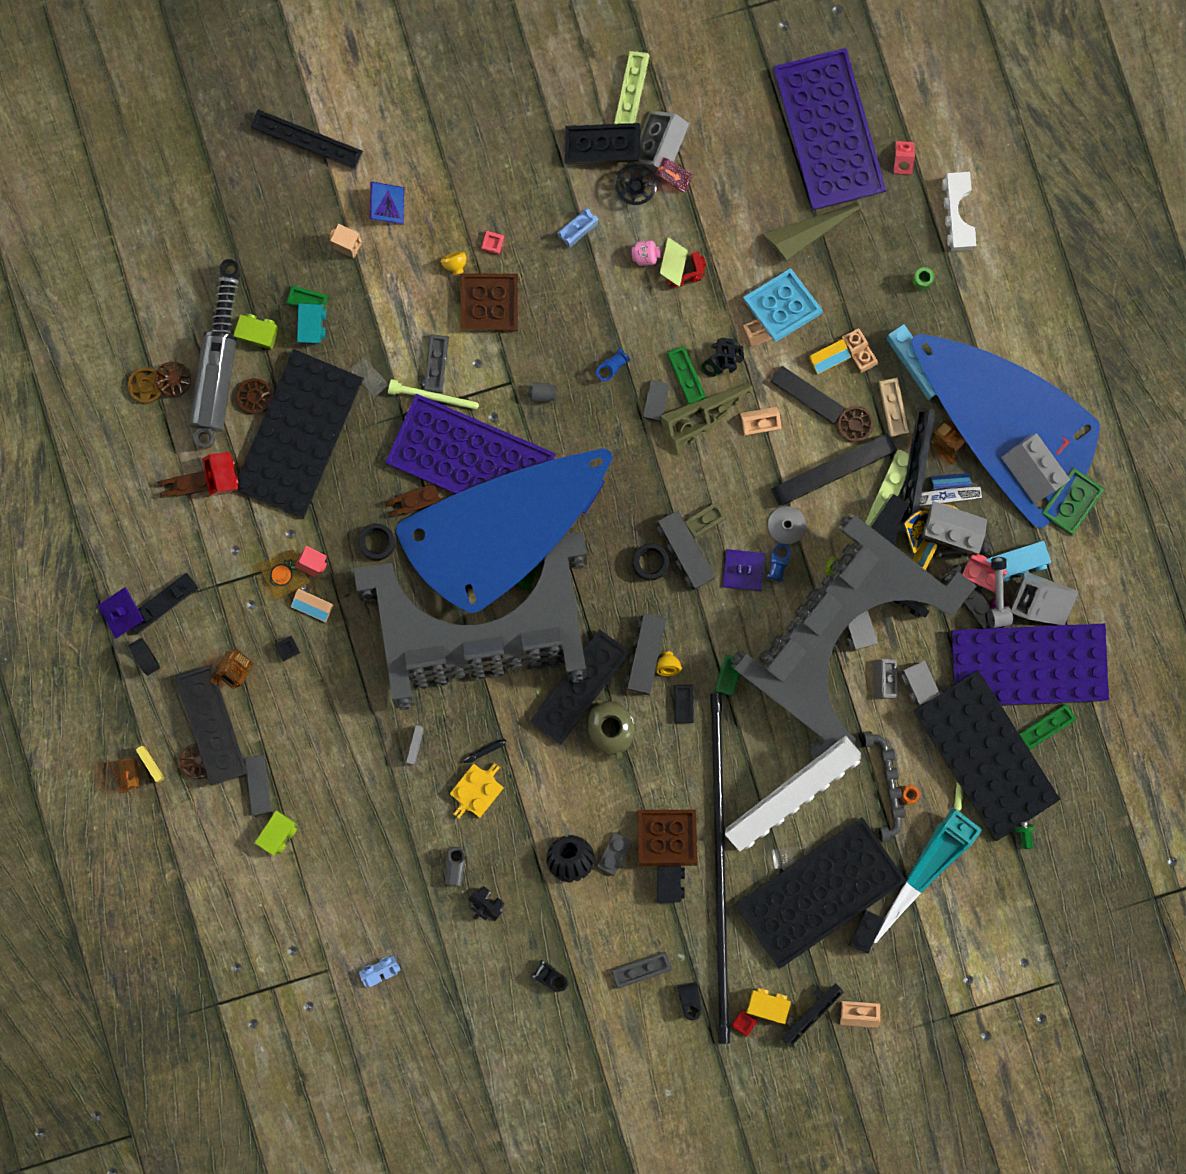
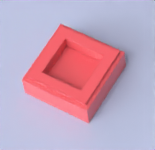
M486 231L481 250L499 255L505 236Z

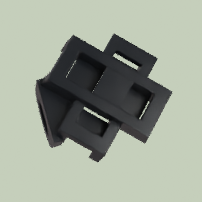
M717 339V343L711 345V348L716 349V354L705 360L701 368L709 377L717 376L726 368L729 369V373L734 372L737 369V363H741L744 360L743 346L734 345V339ZM706 365L712 366L714 372H709L706 369Z

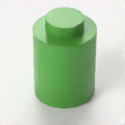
M927 267L918 269L912 281L914 287L920 291L927 290L934 280V273Z

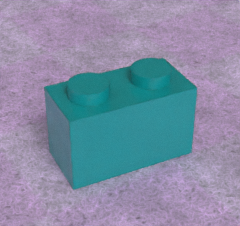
M299 303L297 342L321 343L322 339H325L326 328L323 327V320H326L327 310L323 308L324 304Z

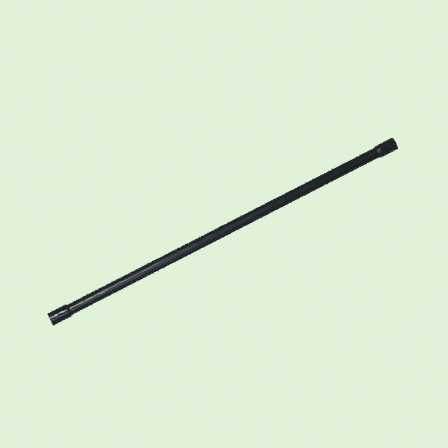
M722 693L710 694V707L712 713L719 1003L718 1044H730L721 724Z

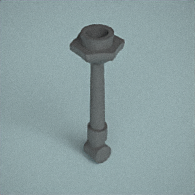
M984 538L980 553L984 557H988V553H991L990 541L986 542ZM940 549L935 551V558L948 557L965 552L956 549Z

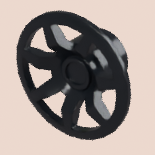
M629 165L620 171L615 182L618 196L630 205H642L648 202L654 196L657 185L654 174L642 165ZM639 168L644 171L639 177H636L633 169ZM630 170V179L621 176L624 172ZM646 173L651 176L653 182L643 181ZM619 180L626 184V188L622 191L619 190ZM653 186L652 192L648 196L645 192V187ZM627 193L632 197V201L626 199L622 194ZM641 196L646 198L642 201H635L636 198Z

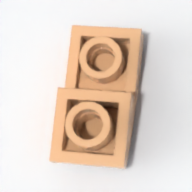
M859 328L842 337L861 373L878 364Z

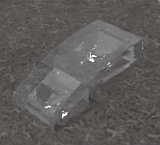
M364 357L350 368L353 374L364 378L362 385L374 398L389 386Z
M811 844L772 850L774 869L792 866L799 861L797 852L800 849H804L805 856L812 852Z

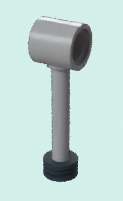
M1004 557L991 559V568L995 570L996 607L989 609L987 612L991 628L1012 625L1013 622L1010 607H1004L1003 569L1007 568V559Z

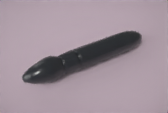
M506 739L497 740L475 753L469 754L463 762H474L477 758L502 747L506 743Z

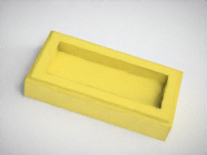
M140 746L135 749L155 782L159 783L164 780V776L146 747Z

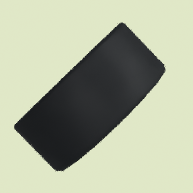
M373 523L361 531L358 544L361 552L367 558L380 561L392 554L395 548V538L387 526ZM381 531L387 536L388 545L383 552L373 553L368 550L366 538L371 532Z
M654 543L639 547L633 557V568L636 574L648 581L661 578L666 573L669 565V556L666 550ZM647 551L657 552L662 558L661 568L655 573H647L640 566V557Z
M142 638L128 646L135 660L147 676L160 669L155 656Z

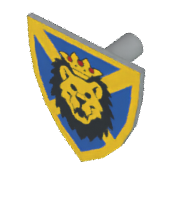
M920 510L913 513L904 522V525H899L898 532L907 534L913 554L917 552L925 541V538H922L921 535L929 513L928 510Z

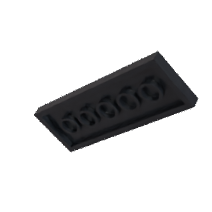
M600 629L583 650L587 678H583L581 682H572V680L568 681L566 673L530 721L560 744L564 742L630 654L629 650Z
M208 665L175 676L210 785L214 786L247 775L248 772L213 666Z

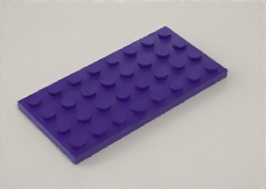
M847 48L774 66V73L812 210L886 192Z
M416 394L385 463L457 494L497 477L554 460L556 453Z
M1105 623L951 630L954 684L978 669L1001 705L1109 700Z

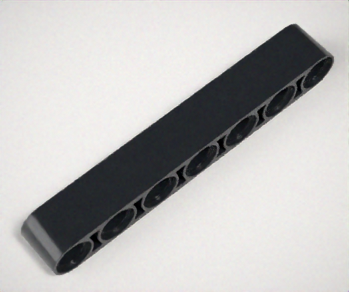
M888 433L773 487L771 491L780 507L895 453L897 449Z

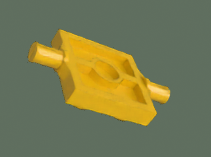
M473 763L449 793L460 804L453 813L459 819L466 810L473 812L480 818L504 787L496 782L493 777L500 768L496 763H493L488 771L480 769Z

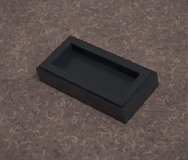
M693 684L674 685L675 724L694 723Z

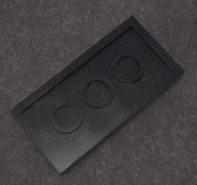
M639 123L565 126L564 163L570 165L640 162L641 125Z

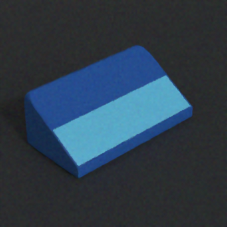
M967 473L930 477L932 491L967 488L972 485V481Z

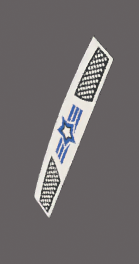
M967 487L925 492L921 495L919 506L930 505L932 501L945 503L982 498L981 488Z

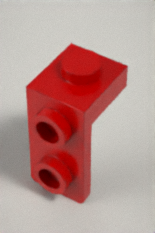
M699 251L691 253L695 272L682 275L680 287L684 285V282L691 281L695 283L701 281L702 277H705L704 267H706L704 256H700ZM668 280V282H667L668 287H671V286H673V288H678V287H679L678 285H676L675 283H673L671 280Z

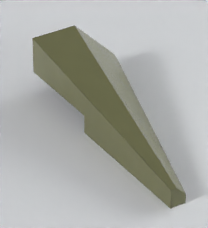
M855 203L767 232L763 236L786 263L845 221L861 207Z
M746 383L660 415L663 431L677 455L681 454L682 449L687 444L694 443L696 441L694 438L701 432H706L727 414V410L734 404L738 405L741 402L740 399L748 392H753V386L750 383Z

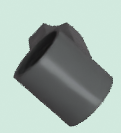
M453 847L448 852L445 884L462 886L465 851L461 847ZM455 850L460 851L462 854V859L459 861H454L451 857V853Z

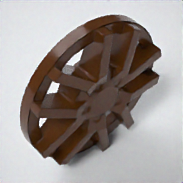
M177 361L166 362L158 368L155 375V383L159 391L164 395L177 397L189 389L191 374L184 364ZM173 365L172 370H170L167 366ZM176 365L181 367L179 372L174 371ZM163 368L168 372L167 375L161 372ZM182 369L186 372V374H180ZM161 375L164 379L158 381V376ZM181 378H188V382L181 381ZM166 382L167 385L161 388L160 384ZM180 384L187 385L183 391ZM176 386L178 387V390H179L178 393H175V391H174V387H176ZM168 387H171L172 393L166 392L165 390Z
M258 378L244 381L237 390L239 406L250 414L266 411L273 397L270 386ZM250 382H255V388L251 389ZM257 382H260L264 385L258 389ZM247 384L249 391L242 390V388ZM267 387L268 392L262 394L261 391ZM240 392L247 393V397H240ZM269 395V401H267L263 397ZM241 400H247L245 406L242 405ZM261 400L266 403L265 407L259 404ZM249 403L253 404L251 410L247 409ZM257 404L261 409L254 411Z
M197 743L189 745L181 755L180 763L182 770L193 779L208 777L207 774L201 775L202 768L205 770ZM195 747L197 753L193 754L191 748ZM187 751H189L191 757H184ZM191 760V764L184 765L183 761ZM192 767L191 773H189L185 768ZM195 768L199 769L198 776L193 775Z

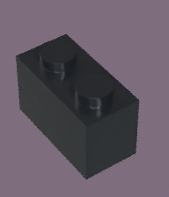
M657 866V902H681V899L685 898V887H681V879H685V867Z
M864 910L849 946L869 954L884 918Z

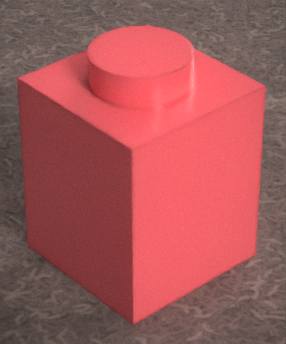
M306 546L302 550L295 568L316 577L325 570L327 565L325 559L327 556Z

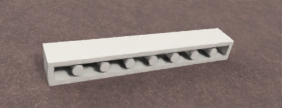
M847 736L843 737L726 828L725 835L739 851L744 848L749 849L755 843L754 840L758 837L763 838L766 836L771 827L774 825L776 827L785 820L784 817L788 814L793 815L800 808L799 806L804 802L809 803L818 791L823 792L830 785L829 783L834 779H840L845 774L844 771L849 767L851 769L856 767L860 762L861 753Z

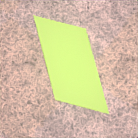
M668 237L660 274L680 287L688 250Z

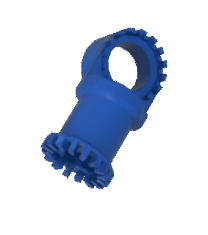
M619 348L614 356L610 359L607 358L596 368L595 376L600 381H608L618 372L622 365L626 362L629 363L631 360ZM602 367H606L609 370L607 378H602L599 375Z
M778 544L774 548L770 573L766 578L772 580L775 578V581L783 582V572L788 565L791 553L788 545ZM779 547H784L787 550L786 557L780 558L777 556L776 551Z

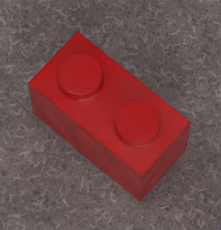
M230 452L209 454L202 458L210 496L228 494L238 489V478L235 476L234 460Z

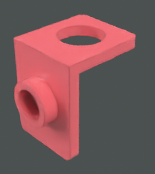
M895 142L893 170L895 174H912L915 158L914 142ZM901 162H907L909 167L907 169H900L898 165Z

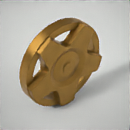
M144 367L137 369L131 374L128 380V390L136 401L151 403L162 395L155 383L156 370ZM143 371H150L152 373L145 375ZM161 375L158 376L159 380L163 379ZM136 377L137 382L132 384L133 378ZM164 382L160 384L161 388L164 387ZM134 393H139L140 399L136 397ZM151 394L156 395L155 397L150 399Z

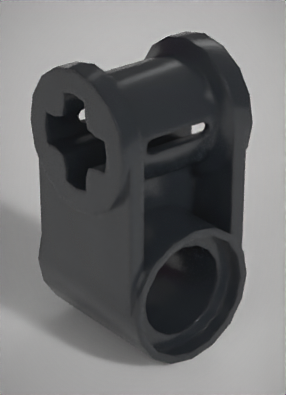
M541 959V964L535 973H532L530 976L556 992L564 991L568 987V979L555 970L553 966ZM558 977L562 978L565 982L564 987L561 989L554 986V981Z
M697 982L677 985L684 1016L689 1020L698 1019L701 1016V1005ZM690 1006L698 1010V1013H695V1017L687 1014Z

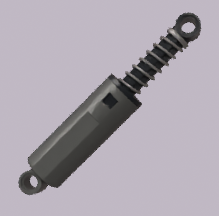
M226 259L220 265L221 277L218 278L220 286L217 287L219 293L216 294L218 301L215 302L217 308L213 310L216 315L212 317L215 322L211 324L213 331L203 332L189 421V426L197 429L194 433V441L202 449L211 448L215 442L214 432H221L224 427L237 337L228 333H231L229 325H232L230 323V318H233L231 312L234 311L232 305L236 303L233 301L234 296L237 295L234 292L235 288H238L236 286L239 284L237 279L241 274L237 262L232 259ZM233 266L235 271L232 274H226L227 267ZM208 434L209 440L201 443L200 436Z

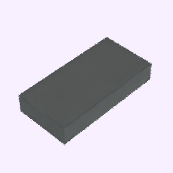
M651 380L643 418L661 421L660 415H663L670 384Z

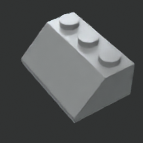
M649 111L640 132V162L630 163L645 166L651 172L665 174L662 172L663 166L671 170L689 123L675 113Z
M1037 433L1028 436L1000 457L1034 504L1055 492L1070 480Z
M932 501L921 537L976 556V554L980 553L985 538L987 519Z

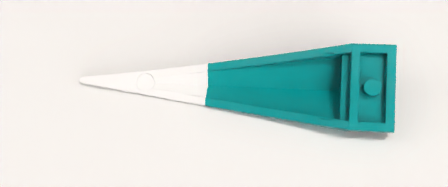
M951 808L943 822L938 824L883 920L873 943H877L908 906L974 843L982 831L980 827L958 810Z

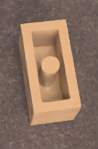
M338 224L337 228L332 229L329 236L334 250L355 258L362 243L358 232Z

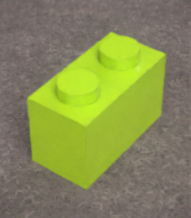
M248 313L245 316L240 315L234 333L237 340L272 350L279 329L275 322L269 319L261 321L256 319L255 315Z
M276 811L255 841V844L273 856L281 855L287 846L284 843L288 837L292 838L296 833L297 828L295 827L297 823Z

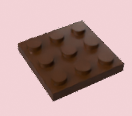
M461 273L460 330L518 331V274Z
M696 809L638 810L639 866H697Z

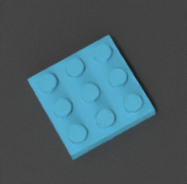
M791 268L743 297L746 305L775 343L823 314L822 308Z

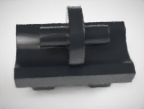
M485 886L481 887L478 891L475 890L468 900L474 904L470 909L476 913L473 917L475 920L480 916L485 921L488 917L496 921L501 915V910L505 903L499 898H496L492 904L486 900L491 892Z

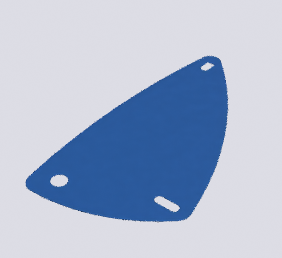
M924 334L914 336L911 342L912 348L938 398L967 444L992 478L1025 517L1036 527L1048 525L1051 520L1042 514L1044 509L1037 508L1036 504L1031 501L1000 457L1028 436L1037 433L1067 476L1073 467L1086 475L1098 442L1100 431L1098 420L1060 389L1007 359L970 345ZM925 342L933 351L931 355H927L921 348V345ZM1086 424L1090 425L1091 430L1079 440L1074 438V434ZM1064 437L1068 441H1070V443L1067 446H1065L1064 449L1058 455L1056 451L1059 450L1061 446L1065 443V441L1062 440ZM1076 473L1073 474L1047 511L1054 518L1057 517L1060 511V506L1074 482ZM1057 490L1051 493L1050 495L1046 496L1048 503L1050 502L1054 494L1057 492Z
M598 449L566 456L497 477L450 496L415 513L398 524L396 532L401 546L413 567L438 594L469 613H477L523 579L563 538L595 493L612 461V454L608 449ZM601 457L603 464L594 468L589 466L590 461ZM416 529L424 530L425 538L422 541L418 542L413 539V532ZM467 584H471L477 599L474 604L469 602L465 590Z

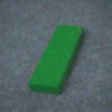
M685 346L667 352L688 405L706 399Z
M1064 704L1019 734L1028 749L1031 750L1077 719L1068 705Z

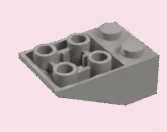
M1025 571L1010 604V609L1013 614L1029 620L1065 625L1079 591Z

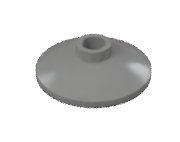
M789 506L780 507L771 514L768 521V530L775 541L781 544H793L803 537L806 530V521L798 509ZM789 521L791 527L786 528L784 522Z

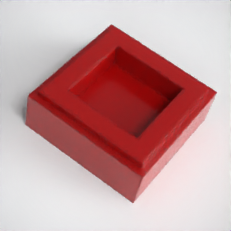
M741 1009L731 1026L747 1037L758 1020Z

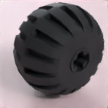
M562 836L560 840H555L548 849V869L554 877L561 881L572 883L573 880L576 882L580 881L593 868L594 851L591 845L579 836Z

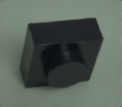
M292 636L274 644L283 662L300 654Z

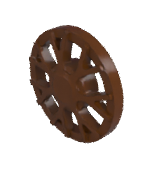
M849 407L839 417V432L849 441H863L873 431V417L863 407ZM856 410L862 411L860 417L855 416ZM848 411L852 415L850 420L844 415ZM868 415L870 421L864 423L862 418ZM841 421L848 422V427H841ZM863 426L870 428L868 433L862 430ZM848 429L853 431L850 437L845 434ZM860 431L862 438L856 439L855 432Z

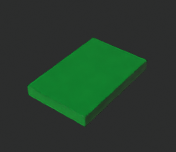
M1074 467L1068 474V477L1071 479L1074 473L1077 475L1064 502L1060 506L1057 517L1054 518L1047 511L1067 483L1057 490L1042 512L1051 522L1071 536L1105 490V488Z

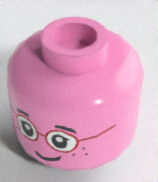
M640 241L635 244V247H632V259L639 266L654 265L657 258H660V247H656L654 241Z

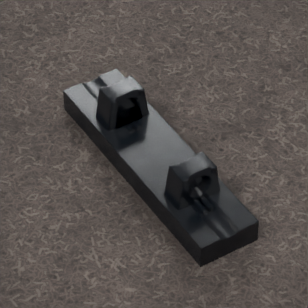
M185 573L138 609L144 621L132 628L137 635L199 589L189 574Z
M836 983L825 994L817 988L813 992L814 996L818 999L814 1006L798 1022L792 1016L786 1020L791 1029L783 1036L782 1040L791 1048L844 991Z

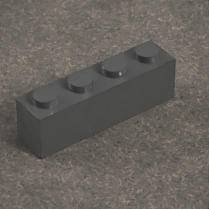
M676 511L659 520L657 523L659 526L656 527L661 537L665 536L668 542L666 547L670 554H675L677 558L675 563L678 569L685 572L686 577L684 579L688 587H693L696 590L714 580L715 576L680 512Z
M644 614L643 618L639 617L637 629H640L639 637L635 636L633 643L636 652L635 655H631L629 666L632 667L631 674L627 673L624 684L628 685L627 690L650 695L667 618Z

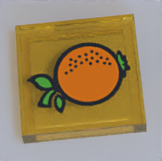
M294 549L259 565L275 600L310 584L305 572L295 568L298 557Z

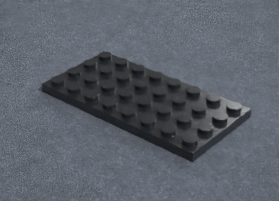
M293 349L238 476L237 491L305 518L364 378Z
M978 669L913 711L995 841L1000 840L1015 830L1016 827H1020L1021 822L1029 821L1061 800Z
M861 817L736 903L735 906L778 969H781L906 882V879L864 818Z

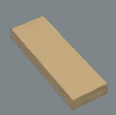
M898 378L879 381L878 384L890 437L909 434Z

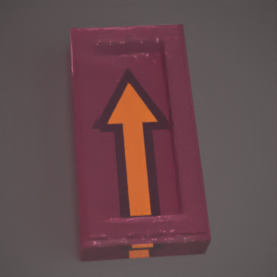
M668 158L662 159L656 173L658 177L681 192H686L693 176Z

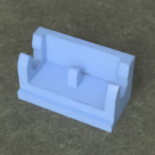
M586 208L557 234L570 248L598 224V218L590 213L589 208Z

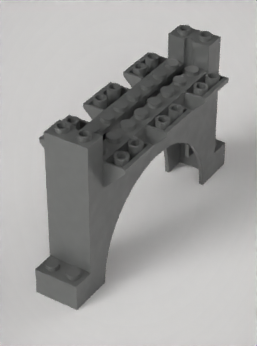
M854 514L844 515L838 523L840 525L838 530L855 543L847 544L842 551L843 556L832 563L830 568L834 571H831V575H826L822 580V587L816 590L812 589L806 597L808 599L804 605L801 604L794 612L796 620L794 622L790 621L786 626V633H782L780 636L777 634L773 638L771 648L768 651H763L759 657V663L744 651L741 653L737 652L731 659V662H733L731 667L821 736L819 739L816 738L810 745L811 750L809 752L816 758L845 736L852 743L856 740L837 718L827 689V669L830 655L843 630L866 610L886 602L899 600L924 602L953 617L976 587L974 583L955 570L946 571L940 579L942 582L938 581Z
M583 532L564 535L545 556L544 568L536 587L519 607L497 620L477 625L451 624L433 618L421 611L402 591L397 582L392 563L355 568L356 589L360 601L373 602L378 598L391 694L395 708L407 710L411 706H415L412 686L417 689L428 688V685L433 684L444 686L447 682H451L450 677L458 679L465 677L466 674H469V677L474 678V680H481L489 675L500 677L504 673H508L507 668L509 667L511 669H520L522 665H526L527 669L538 671L545 666L556 668L565 663L568 681L581 682L583 678H587L570 567L580 569L584 565H588Z

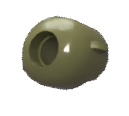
M600 697L596 698L597 705L590 710L587 720L589 737L597 749L606 755H615L617 760L622 758V753L632 744L634 718L621 704L615 701L603 702ZM607 719L616 720L620 725L619 733L612 737L606 736L601 729L602 723Z

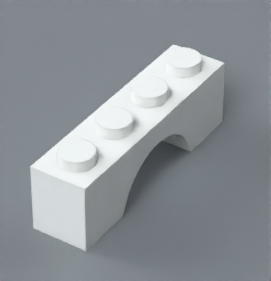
M970 172L947 173L945 179L942 180L943 191H946L947 198H944V208L948 209V216L945 219L946 228H949L950 235H947V244L951 246V252L974 250L976 247L975 227L966 224L958 212L959 201L969 195L972 190Z

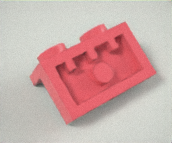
M971 555L962 575L972 583L996 594L995 570L991 568V563L986 561L987 558L983 555ZM1003 569L1004 578V576L1007 574V570Z

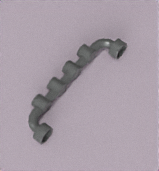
M867 731L862 733L864 746L871 747L874 745V742L879 743L881 746V758L885 768L884 775L888 786V797L891 803L894 827L890 830L887 826L879 827V837L882 843L890 842V837L896 836L900 832L902 827L901 818L905 817L904 807H899L898 799L902 798L901 788L896 787L894 781L899 778L897 768H892L891 761L895 760V752L893 749H889L887 741L882 736Z

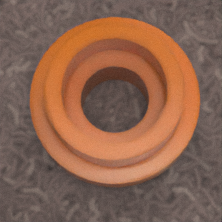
M907 785L901 790V799L906 804H914L920 798L918 788L913 785ZM908 791H911L913 793V797L911 799L908 798L906 795Z

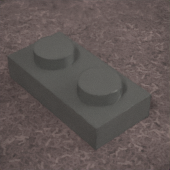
M614 833L597 867L615 875L632 841Z

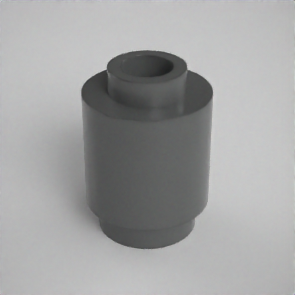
M533 382V386H529L528 397H532V401L550 403V401H555L556 386H552L550 383Z

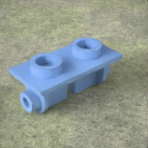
M393 955L382 958L374 965L365 966L359 974L364 986L372 987L382 982L381 974L384 975L385 979L397 975L401 969Z

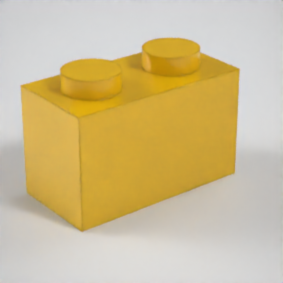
M758 988L757 991L752 990L746 1013L785 1024L791 1001L787 1000L788 996L776 993L775 997L768 994L769 990Z

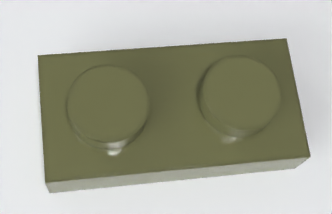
M715 502L685 521L693 537L697 538L725 520L727 516L718 502Z

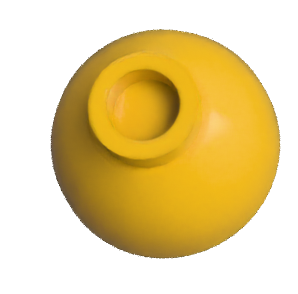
M463 251L451 253L444 256L440 262L453 275H458L464 272L463 267L466 264V253Z
M666 651L658 659L655 672L661 676H674L681 672L682 666L678 658L673 656V652Z

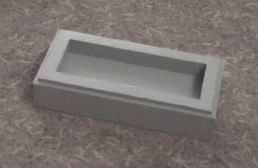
M416 725L407 764L414 765L416 763L424 728Z

